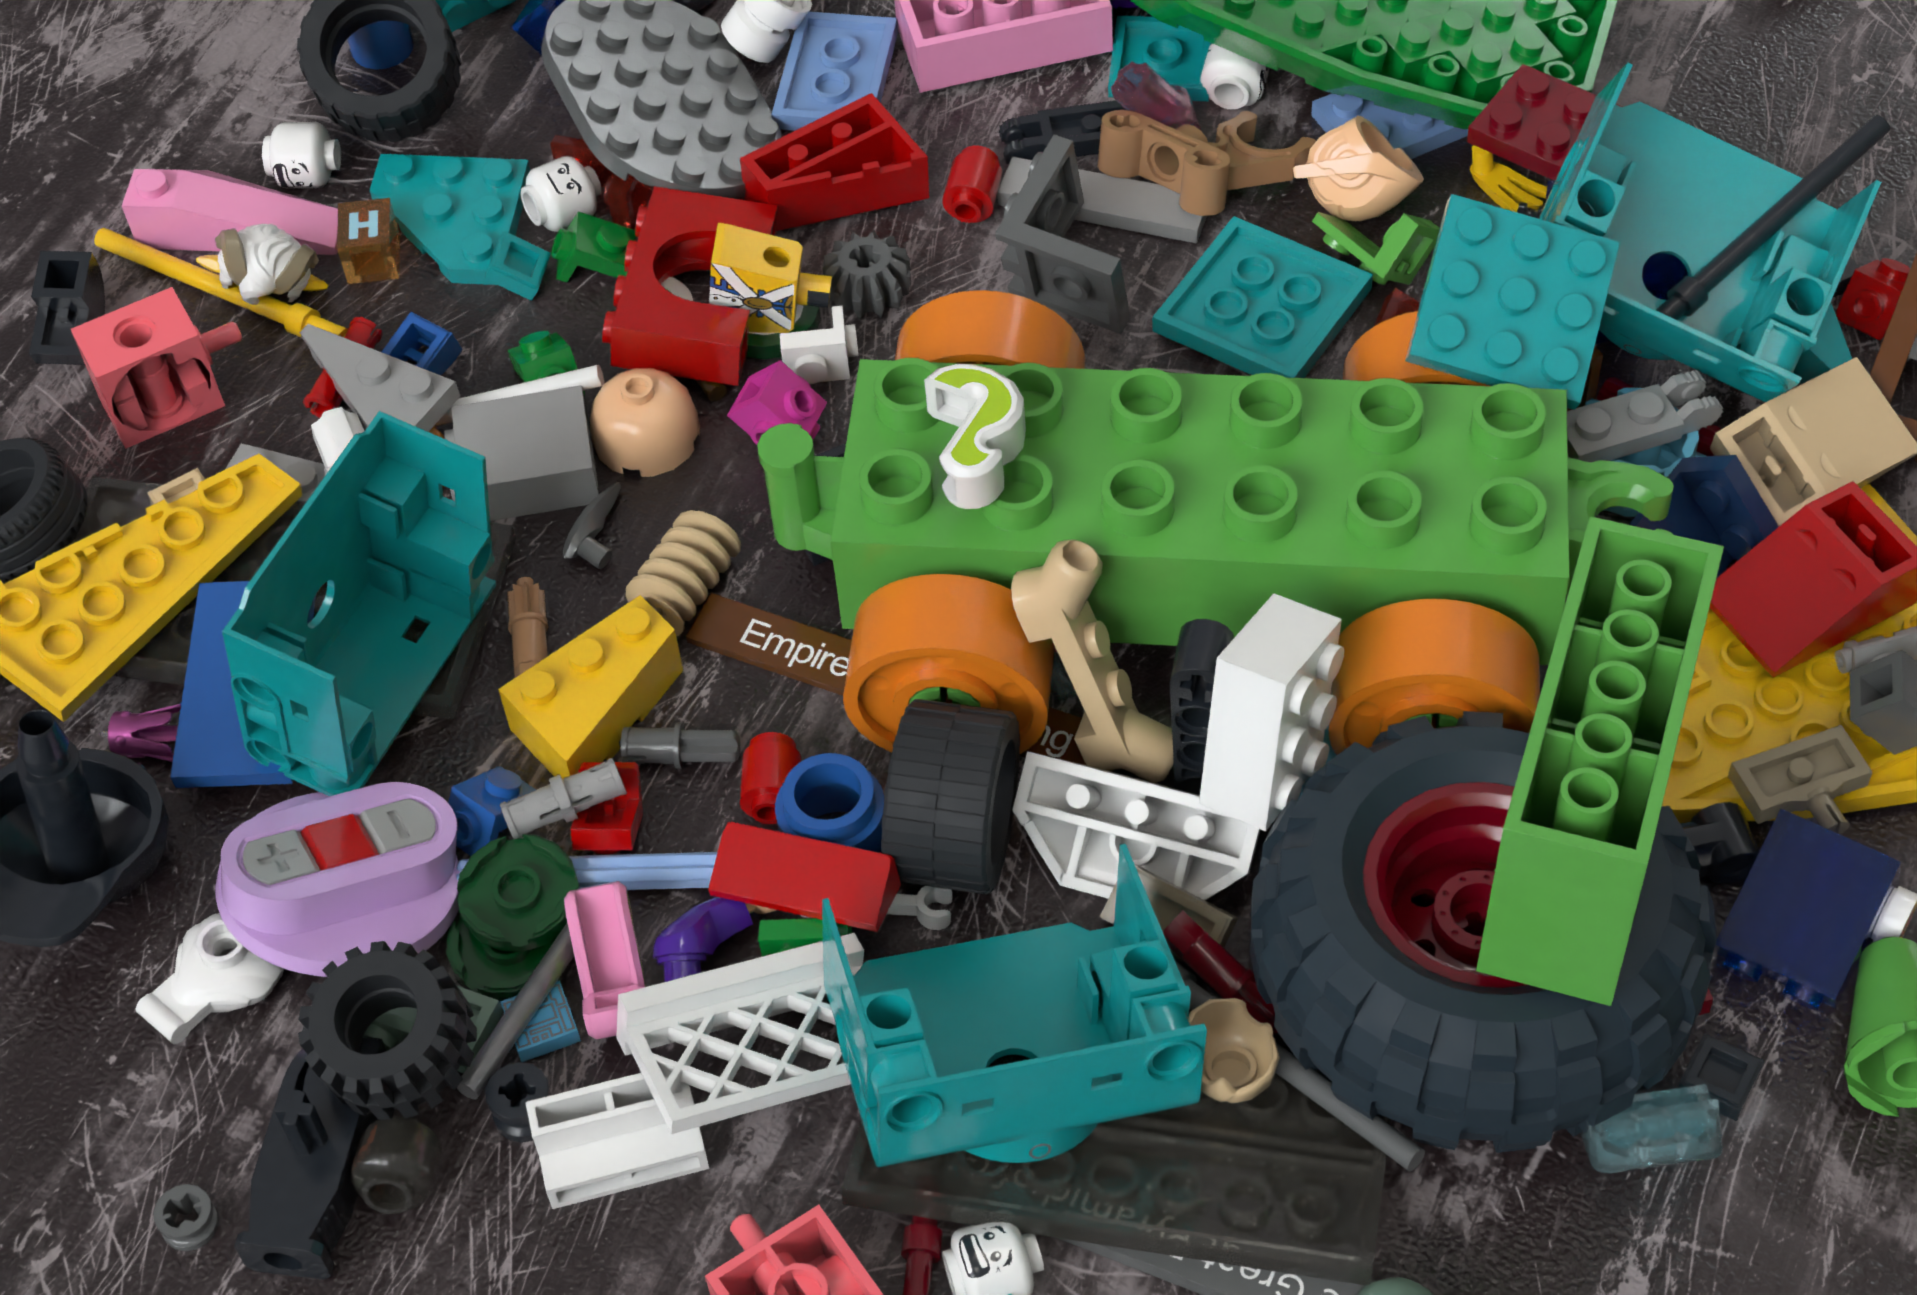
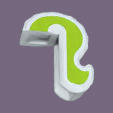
M955 364L939 368L924 379L927 412L936 419L959 427L939 456L941 465L948 474L942 484V489L948 500L957 507L964 509L981 508L995 501L1004 490L1003 465L1013 461L1023 449L1026 432L1024 398L1012 380L990 368L975 364Z

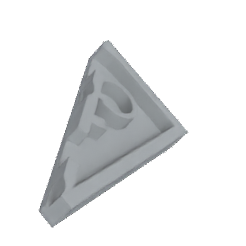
M307 324L300 332L302 339L310 349L312 357L320 368H324L332 378L336 390L352 412H357L365 430L377 413L381 411L429 432L460 398V393L454 380L310 324Z

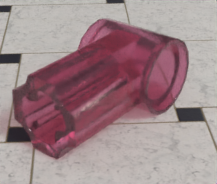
M1132 61L1118 71V77L1111 86V91L1114 99L1126 110L1140 113L1174 129L1188 124L1201 130L1190 94L1186 89L1181 86L1170 85L1147 63L1136 64Z

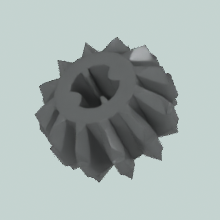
M875 230L868 237H859L856 233L852 232L849 242L834 241L832 252L824 255V262L822 264L823 275L832 276L830 301H835L836 306H843V313L854 310L858 319H860L866 312H874L881 318L884 307L899 309L902 296L909 294V288L911 287L910 258L906 254V249L899 248L894 236L880 240Z

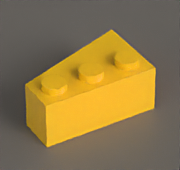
M639 595L498 689L510 730L554 777L561 775L562 779L578 774L579 767L583 762H603L604 759L613 758L620 749L619 741L621 740L623 728L631 727L636 720L642 722L683 671L675 629Z

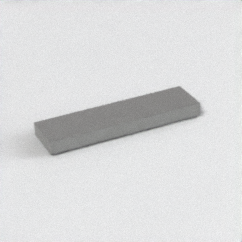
M1012 157L998 189V205L1006 206L1010 196L1015 192H1020L1028 179L1032 160ZM1078 169L1084 204L1074 220L1186 242H1198L1207 216L1194 215L1183 210L1179 205V193L1160 184L1128 178H1115L1102 173Z

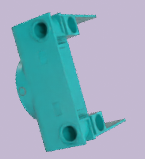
M1627 62L1595 97L1577 140L1570 149L1558 173L1539 219L1620 242L1599 330L1611 342L1639 357L1653 360L1674 359L1754 398L1767 402L1800 383L1802 377L1793 372L1801 354L1817 343L1818 337L1816 335L1882 182L1874 181L1838 209L1817 200L1815 197L1708 293V301L1692 316L1683 315L1679 320H1675L1660 313L1656 309L1666 300L1653 296L1646 289L1642 279L1643 266L1649 257L1659 253L1671 254L1682 261L1687 269L1688 276L1693 277L1803 178L1640 101L1625 107L1616 105L1633 64Z
M381 411L377 413L363 433L355 434L247 584L239 608L222 630L232 677L231 687L244 747L257 762L267 767L270 762L280 765L281 767L277 771L284 773L286 777L328 796L364 787L496 587V581L485 576L495 561L492 552L485 456ZM442 485L454 490L455 501L443 496ZM327 582L324 601L316 616L307 624L312 601L321 586ZM415 619L429 624L417 643L403 638Z
M1121 844L1119 847L1113 927L1089 931L1070 922L868 960L855 975H852L829 899H822L824 987L836 1023L841 1054L872 1156L878 1168L963 1150L978 1157L999 1162L1027 1163L1041 1161L1074 1148L1092 1133L1098 1123L1197 1104L1199 1102L1207 1029L1204 1023L1190 1025L1188 1019L1191 990L1183 982L1126 844ZM1017 1054L1031 1058L1029 1060L989 1067L994 1060L1005 1055Z

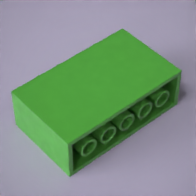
M1592 516L1589 517L1503 827L1477 963V972L1612 1006L1653 845L1724 546Z

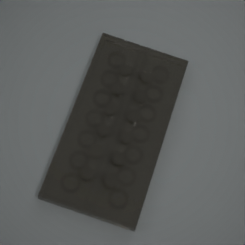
M1283 1046L1284 1048H1286L1288 1051H1290V1052L1293 1054V1052L1290 1050L1289 1047ZM1017 1054L1005 1055L994 1060L989 1067L1029 1060L1031 1058ZM1275 1073L1271 1085L1252 1100L1238 1103L1219 1102L1201 1092L1200 1100L1197 1104L1098 1123L1092 1133L1074 1148L1052 1158L1027 1163L993 1161L963 1150L878 1168L874 1162L861 1119L842 1185V1204L970 1225L1005 1222L1015 1225L1022 1233L1366 1286L1371 1284L1386 1154ZM1385 1116L1380 1117L1388 1124H1390V1118H1387Z

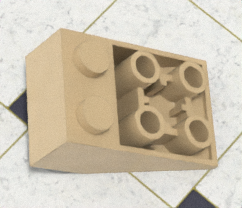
M1855 357L1765 402L1715 433L1710 450L1714 456L1736 455L1778 526H1781L1806 504L1852 481L1861 488L1917 454V442L1862 363Z

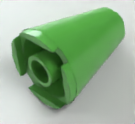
M1886 937L1875 941L1867 946L1860 955L1844 1063V1074L1850 1094L1863 1107L1886 1116L1899 1117L1897 1107H1917V943L1900 937Z

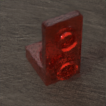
M555 135L550 143L553 159L569 156L575 158L583 167L590 166L597 174L601 187H605L604 202L610 207L612 222L634 230L639 207H646L654 186L643 184L632 175H629L626 181L615 175L596 158L584 139Z

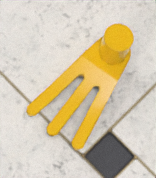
M1472 146L1471 175L1479 187L1503 209L1517 212L1520 202L1528 203V207L1535 210L1543 206V201L1536 197L1547 199L1552 188L1536 183L1508 166L1494 162L1493 153L1477 146Z

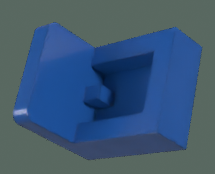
M501 766L452 786L448 803L457 819L456 846L472 856L487 843L496 840L499 832L508 828L500 803L536 791V789L522 781L516 773L506 770Z

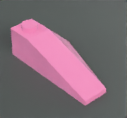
M134 169L122 203V208L134 240L157 250L220 251L221 249L216 246L215 238L222 230L235 228L238 232L251 225L273 224L278 229L292 235L301 246L307 244L316 251V254L337 255L347 220L345 210L209 170Z

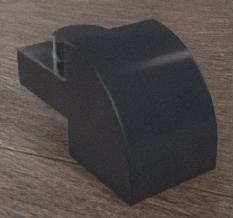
M40 251L31 298L38 306L29 355L36 364L85 365L70 329L105 315V290L99 264L92 252Z

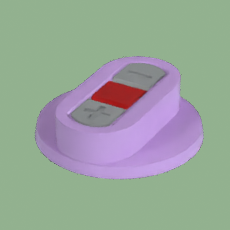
M403 782L379 783L333 796H328L321 792L311 793L275 804L240 824L228 835L223 843L215 885L216 902L221 918L236 940L259 958L278 967L307 975L327 977L322 969L332 960L338 967L348 960L345 955L346 951L358 946L363 954L370 952L371 942L385 941L393 951L399 941L411 944L417 953L422 950L426 951L446 933L459 910L456 874H459L460 871L457 870V819L449 803L434 791L419 785Z

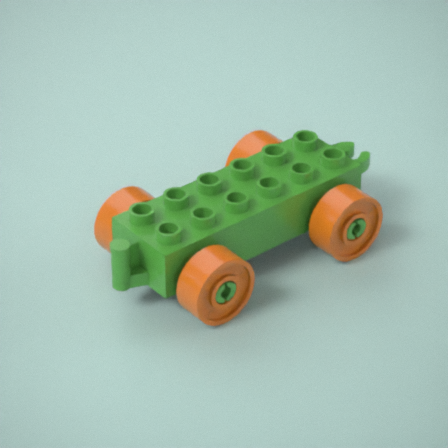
M987 290L964 291L945 295L917 309L901 328L895 361L860 359L844 457L815 456L811 436L802 429V425L793 423L779 424L769 428L761 435L757 444L759 462L764 469L774 536L777 542L786 549L795 551L808 550L833 560L842 629H853L843 693V704L847 716L861 734L891 753L901 717L904 715L908 704L914 699L1012 711L1019 722L1020 754L1038 741L1046 728L1055 645L1051 638L1029 643L1014 610L1011 584L1013 576L1017 571L1043 566L1052 548L1057 542L1063 540H1079L1095 549L1103 562L1102 574L1087 600L1096 620L1102 621L1106 626L1110 643L1177 646L1181 627L1186 622L1195 619L1218 621L1226 625L1233 632L1234 637H1236L1273 594L1342 619L1338 645L1344 647V658L1338 674L1332 681L1330 693L1337 698L1335 712L1329 723V740L1336 755L1340 754L1354 742L1370 748L1381 732L1388 731L1389 725L1421 716H1426L1433 728L1456 726L1458 719L1463 717L1464 711L1503 713V728L1530 733L1540 697V665H1549L1564 611L1566 595L1569 593L1589 517H1596L1601 511L1609 507L1621 506L1640 512L1650 521H1661L1668 516L1674 485L1669 478L1649 467L1604 460L1590 463L1568 457L1567 390L1527 388L1511 383L1489 386L1406 362L1405 359L1418 311L1395 316L1365 332L1354 343L1347 354L1343 369V380L1286 378L1273 373H1259L1251 376L1169 373L1154 368H1139L1131 371L1085 369V353L1077 333L1056 312L1022 296ZM955 364H975L990 368L1012 380L1024 398L1026 432L1023 449L1013 461L1003 465L1004 490L991 504L977 509L957 507L945 496L942 484L948 474L943 469L939 456L959 427L936 419L927 412L924 379L939 368ZM1663 529L1654 530L1658 532L1672 534L1671 532Z

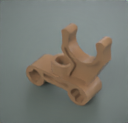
M1114 110L1102 116L1098 168L1104 174L1115 178H1132L1140 175L1179 193V205L1186 212L1200 216H1211L1219 214L1225 209L1227 190L1293 180V168L1307 163L1310 148L1316 140L1310 137H1302L1291 147L1275 150L1251 146L1247 143L1255 139L1257 115L1250 111H1242L1236 117L1218 124L1216 141L1211 143L1208 142L1202 131L1193 125L1186 124L1174 129L1134 111Z

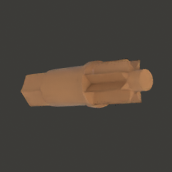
M530 577L519 578L517 585L513 584V591L507 592L508 630L512 635L515 678L548 656L546 640L548 621L546 618L544 590L539 589V583L534 584L533 579Z

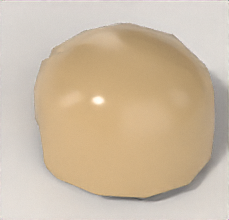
M1236 998L1209 999L1190 1012L1188 1019L1190 1025L1204 1023L1207 1029L1201 1092L1219 1102L1238 1103L1252 1100L1271 1085L1280 1056L1270 1023L1258 1022L1249 1014L1246 1003Z

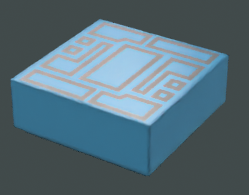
M560 980L555 983L515 1042L521 1062L581 1041ZM516 996L500 1001L504 1014Z

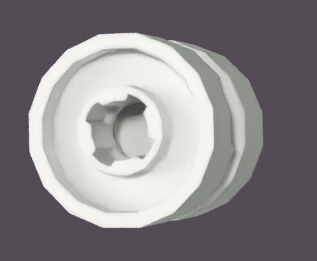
M737 0L722 21V32L727 41L747 58L757 62L769 63L776 58L787 43L790 36L788 29L796 30L809 13L812 2L811 0Z

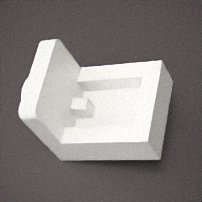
M832 306L833 328L780 334L783 363L795 374L804 378L809 384L850 379L848 357L858 356L855 324L845 325L843 306Z

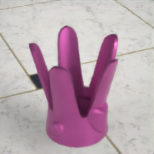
M181 704L139 714L129 711H116L110 718L108 731H101L100 736L108 737L111 752L126 756L127 758H144L148 756L173 762L174 754L171 748L159 742L176 741L178 726L165 724L171 721L173 713L180 712Z

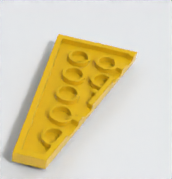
M258 453L199 482L197 490L169 504L164 499L145 508L146 515L122 527L118 523L110 525L36 561L35 569L5 584L0 580V674L61 721L65 722L198 595L199 583H211L302 497L301 484Z

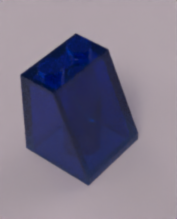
M1780 808L1717 938L1715 945L1717 954L1726 958L1722 966L1752 982L1757 983L1761 975L1785 985L1782 991L1785 997L1807 1008L1818 1010L1821 1002L1836 1008L1859 964L1861 953L1871 941L1874 928L1890 894L1895 887L1898 888L1901 861Z

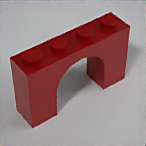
M654 186L648 207L640 206L637 213L635 236L638 237V240H629L625 255V271L627 276L618 275L614 290V307H617L616 311H607L604 319L602 341L603 343L611 344V366L626 369L654 368L667 372L671 376L738 386L748 351L750 310L686 300L666 290L661 283L669 277L684 272L711 270L718 223L776 236L778 205Z

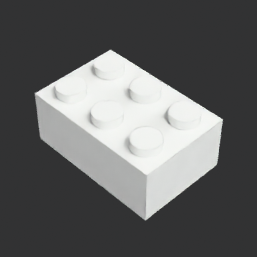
M1273 594L1217 657L1199 798L1200 805L1266 831L1291 799L1298 800L1302 785L1306 780L1326 764L1329 745L1323 742L1324 732L1334 715L1337 704L1336 696L1330 694L1332 681L1338 674L1344 658V647L1338 645L1342 619Z

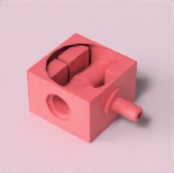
M173 287L70 329L99 399L125 449L225 407L211 369L213 361L210 354L240 342L242 334L237 324L233 321L200 334L198 328L190 320Z
M820 1205L815 1206L769 1236L765 1235L751 1214L739 1215L732 1221L730 1231L744 1251L705 1275L710 1295H883Z

